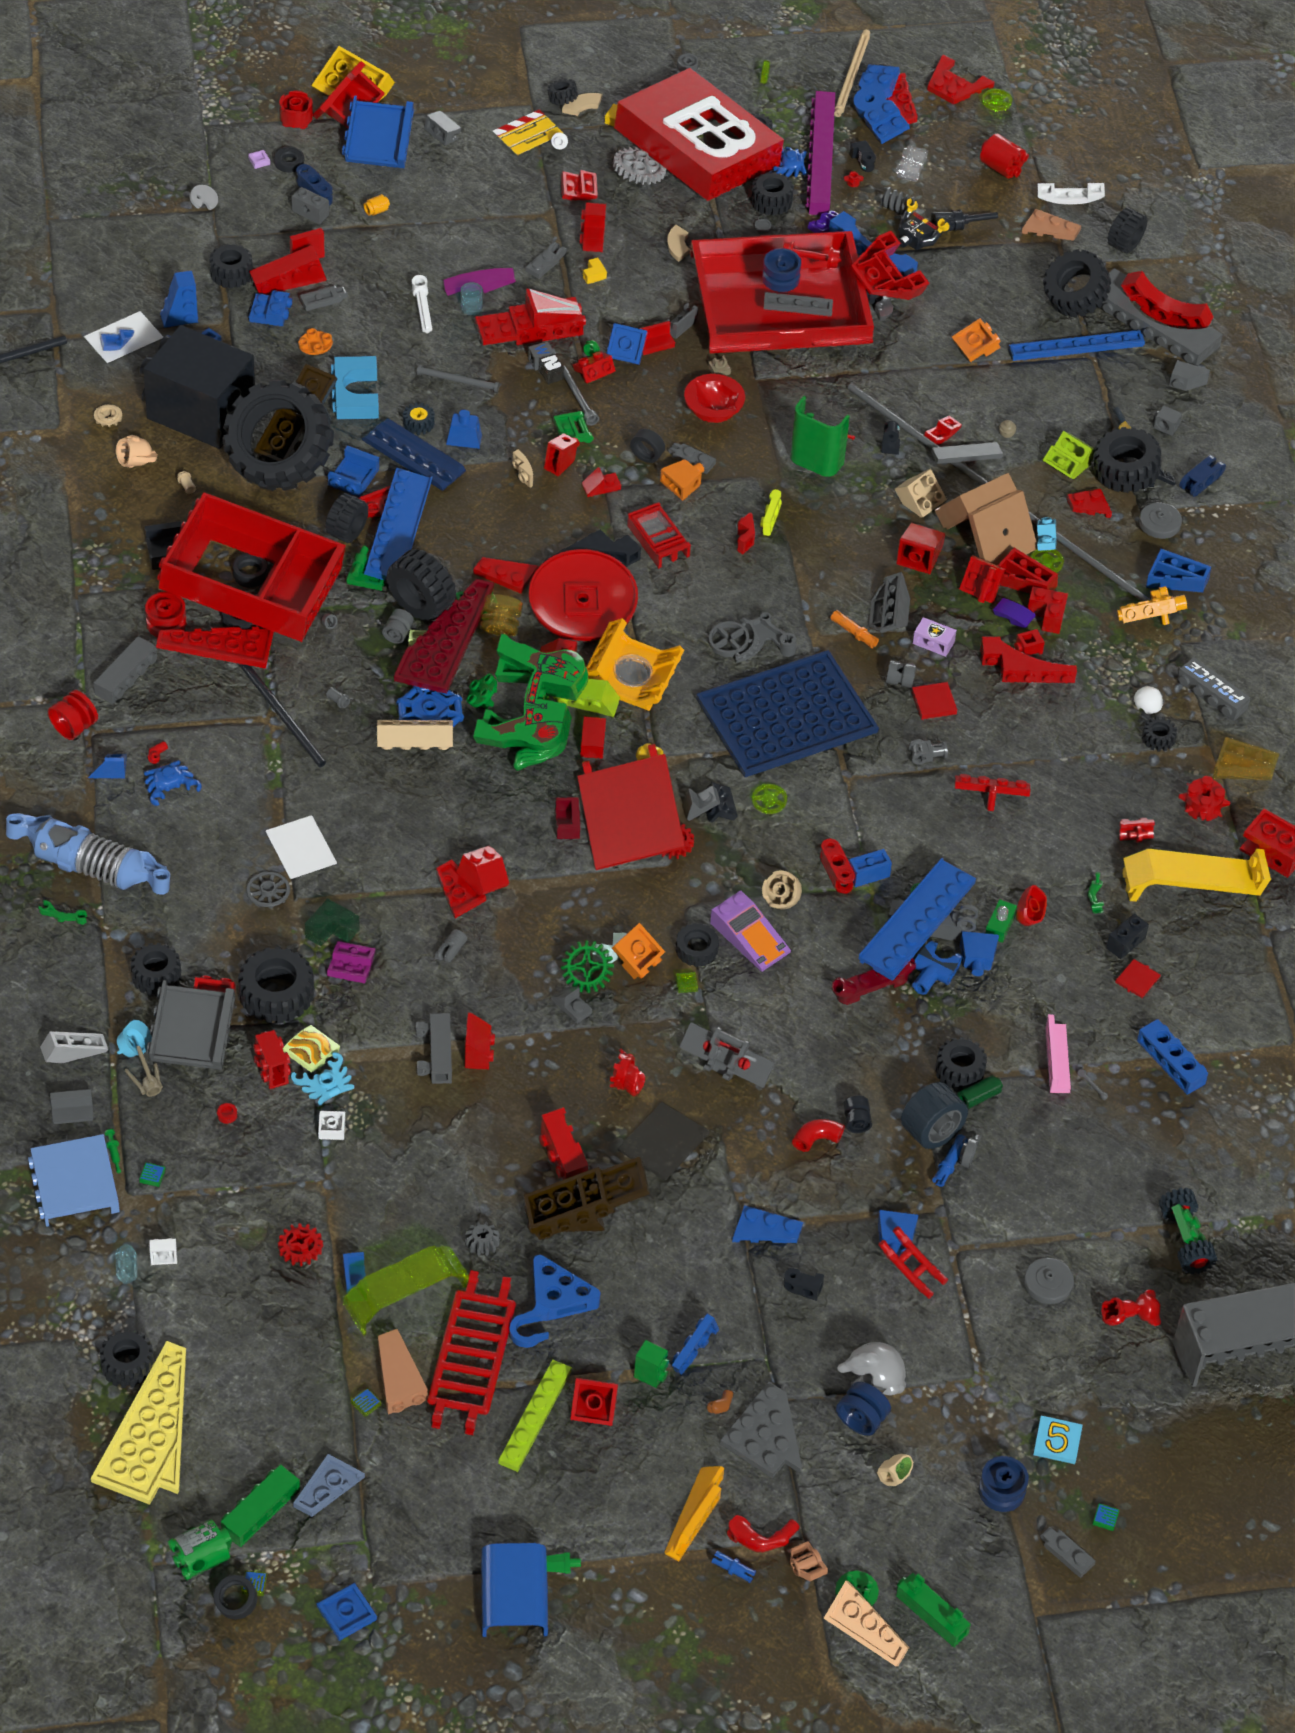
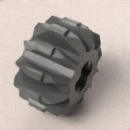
M487 1221L484 1225L477 1222L476 1226L470 1225L469 1231H466L465 1244L466 1247L470 1248L471 1253L477 1252L478 1257L481 1253L488 1256L489 1251L495 1253L496 1247L499 1246L500 1234L498 1230H495L494 1224L488 1226Z

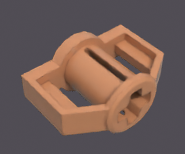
M809 1541L791 1549L790 1565L796 1576L812 1581L828 1574L827 1567L823 1563L819 1552L811 1546ZM806 1551L808 1552V1554H805V1555H803V1556H801V1557H799V1558H797V1559H794V1558H793V1557L798 1556V1555H800V1554H802V1553H804V1552H806ZM817 1567V1569L811 1572H805L811 1568Z

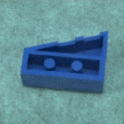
M192 271L174 273L168 297H166L164 308L160 312L164 328L198 323L196 284Z
M1160 549L1148 575L1146 588L1159 589V587L1166 586L1167 590L1203 592L1210 578L1211 566Z

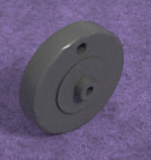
M1166 503L1148 504L1141 510L1139 516L1141 529L1149 536L1160 539L1175 536L1180 531L1182 524L1180 512L1175 507Z
M1040 1258L1033 1261L1027 1267L1024 1276V1286L1027 1293L1033 1299L1045 1304H1056L1064 1301L1071 1294L1074 1285V1276L1071 1269L1064 1262L1055 1258Z

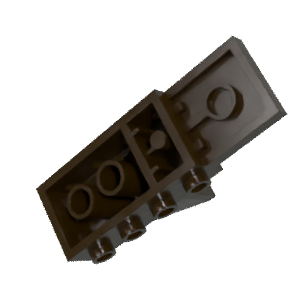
M305 364L296 383L306 387L312 394H315L324 405L338 379L334 375ZM292 409L276 410L254 450L259 458L258 460L263 462H279L287 459L298 450L305 435V421L302 413Z
M639 1156L604 1170L597 1167L525 1194L524 1208L529 1219L528 1227L531 1234H535L541 1240L550 1238L552 1235L560 1232L604 1231L602 1218L614 1213V1207L650 1194L643 1161Z

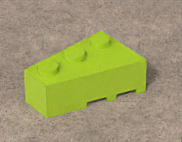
M588 679V683L577 701L553 697L556 702L565 703L567 706L611 717L615 716L620 700L619 695L607 680Z

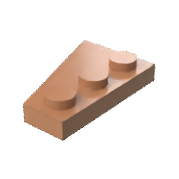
M1035 209L1022 228V234L1033 232L1037 233V236L1047 234L1052 235L1054 238L1074 241L1081 230V225Z

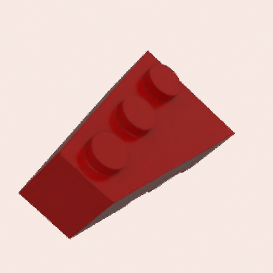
M1015 547L998 565L1006 569L1000 584L1001 586L1030 594L1033 586L1049 590H1055L1057 587L1058 574Z
M564 1107L542 1115L541 1135L539 1136L541 1145L548 1150L547 1154L550 1162H554L556 1165L558 1177L563 1180L588 1171L589 1166L579 1142L576 1143L571 1134L574 1131L572 1125L568 1126L565 1121L566 1111Z

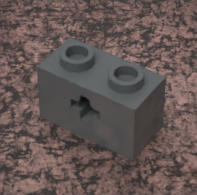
M301 187L292 195V211L320 225L329 216V200Z

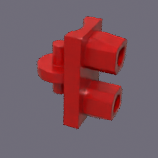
M1140 818L1136 821L1121 819L1119 829L1120 841L1136 840L1137 843H1141L1142 839H1153L1154 820H1148L1147 818Z

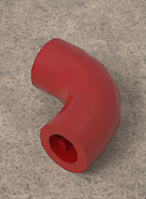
M828 1119L812 1120L804 1124L797 1131L792 1144L796 1149L808 1152L813 1143L818 1139H828L838 1143L843 1135L845 1125Z

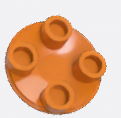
M314 328L308 329L307 333L298 341L299 349L309 355L323 354L330 350L333 345L331 334L317 331Z

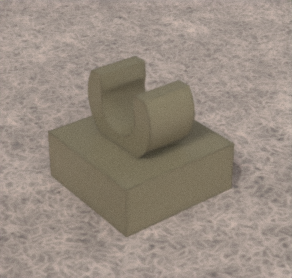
M722 356L721 359L714 358L713 361L708 362V367L712 374H731V369L725 356Z

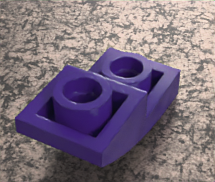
M835 211L822 213L820 219L809 222L807 228L813 233L829 232L830 220L839 214Z
M1002 598L993 609L996 616L1007 618L1012 625L1026 628L1035 617V613L1005 598Z

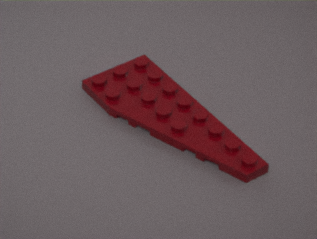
M476 579L463 592V595L458 600H455L452 606L445 610L428 627V630L416 639L412 646L406 649L395 672L394 681L447 694L493 592L494 583Z

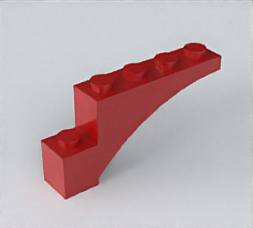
M982 637L980 648L982 665H1000L1002 682L1075 683L1076 665H1063L1039 660L1012 648L1003 642L1001 637Z

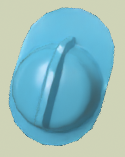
M139 1020L131 1021L117 1037L116 1041L119 1048L117 1054L123 1053L127 1057H134L139 1055L137 1046L141 1047L144 1054L147 1051L148 1042L152 1041L149 1028Z

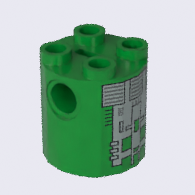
M209 1520L167 1541L171 1551L175 1552V1555L172 1556L177 1568L182 1567L181 1572L186 1581L230 1559L231 1537L225 1527L222 1529L218 1528L213 1520Z

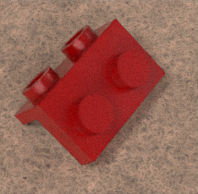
M602 351L593 353V356L589 358H581L577 363L573 364L574 371L583 374L585 383H590L616 371L612 355Z

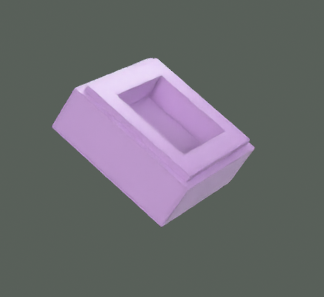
M264 150L248 154V158L255 169L270 165V159Z

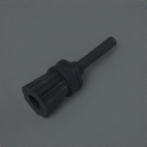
M961 209L957 211L951 210L950 212L931 213L930 222L939 227L938 221L943 218L945 223L948 222L949 229L941 232L944 233L963 230L969 222L997 219L998 212L975 215L964 214Z

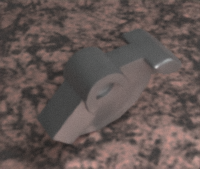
M883 296V299L876 303L875 313L878 314L879 321H884L892 314V297Z

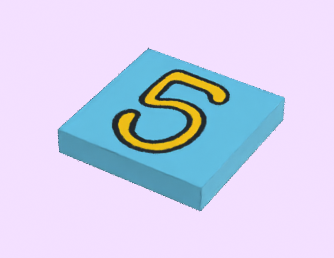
M1041 1416L1033 1455L1075 1464L1082 1424Z

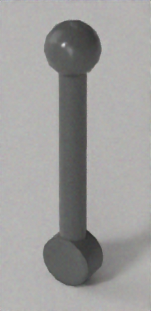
M1080 1069L1078 1071V1076L1083 1077L1100 1094L1102 1100L1108 1098V1094L1102 1092L1086 1075V1070Z

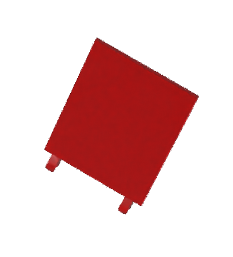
M655 744L648 745L650 758L592 772L590 761L582 762L585 774L577 777L596 870L685 848L666 755H658Z

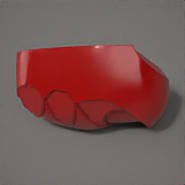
M1036 885L1026 888L1018 901L1016 920L1024 926L1037 924L1045 916L1047 897Z

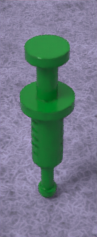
M108 1129L104 1132L105 1136H108L109 1139L106 1147L110 1150L112 1162L116 1165V1172L119 1174L121 1173L119 1167L120 1157L117 1148L119 1141L113 1138L115 1134L114 1129Z

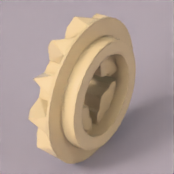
M102 405L95 410L94 419L102 427L108 425L110 428L112 424L117 426V423L121 422L122 411L115 405Z

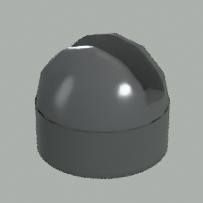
M327 613L322 617L321 622L324 627L333 629L336 627L338 620L335 615Z

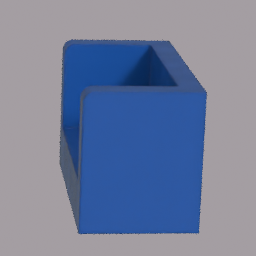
M885 849L849 859V863L855 873L853 881L855 887L890 877L892 862Z
M364 1252L343 1254L347 1302L367 1301L368 1284L366 1282Z

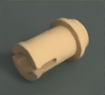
M186 471L180 472L177 476V481L182 484L187 494H192L196 491V486L191 480L190 473Z

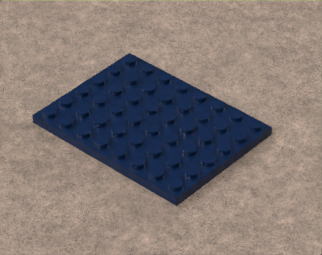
M829 650L696 694L697 701L745 778L878 733L879 730L878 725Z

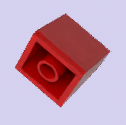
M911 523L900 538L897 565L931 575L944 545L945 533Z

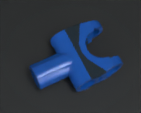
M930 941L915 959V969L921 973L912 984L914 990L921 995L927 994L936 980L949 985L959 969L962 955L957 953L948 959L939 958L935 954L938 943Z

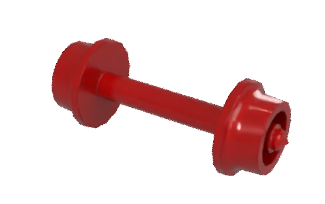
M793 240L792 242H784L783 248L794 251L799 257L828 261V270L830 268H838V263L842 261L840 251L834 250L833 247H830L828 255L794 249L795 241Z

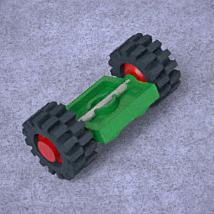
M1188 1188L1173 1189L1171 1193L1169 1191L1166 1192V1195H1162V1199H1159V1206L1164 1219L1167 1221L1171 1220L1172 1222L1177 1221L1183 1241L1186 1243L1184 1245L1185 1248H1181L1177 1253L1182 1271L1186 1274H1194L1195 1272L1199 1274L1202 1270L1205 1272L1207 1268L1211 1269L1218 1259L1210 1241L1207 1242L1205 1236L1199 1230L1201 1224L1196 1216L1193 1217V1212H1197L1199 1208L1194 1192Z

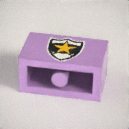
M923 617L914 632L913 644L946 657L955 642L956 630Z

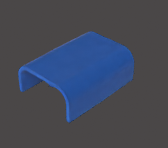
M537 1543L489 1544L482 1548V1637H486L489 1627L528 1625L543 1627L544 1636H548L547 1556L544 1545Z

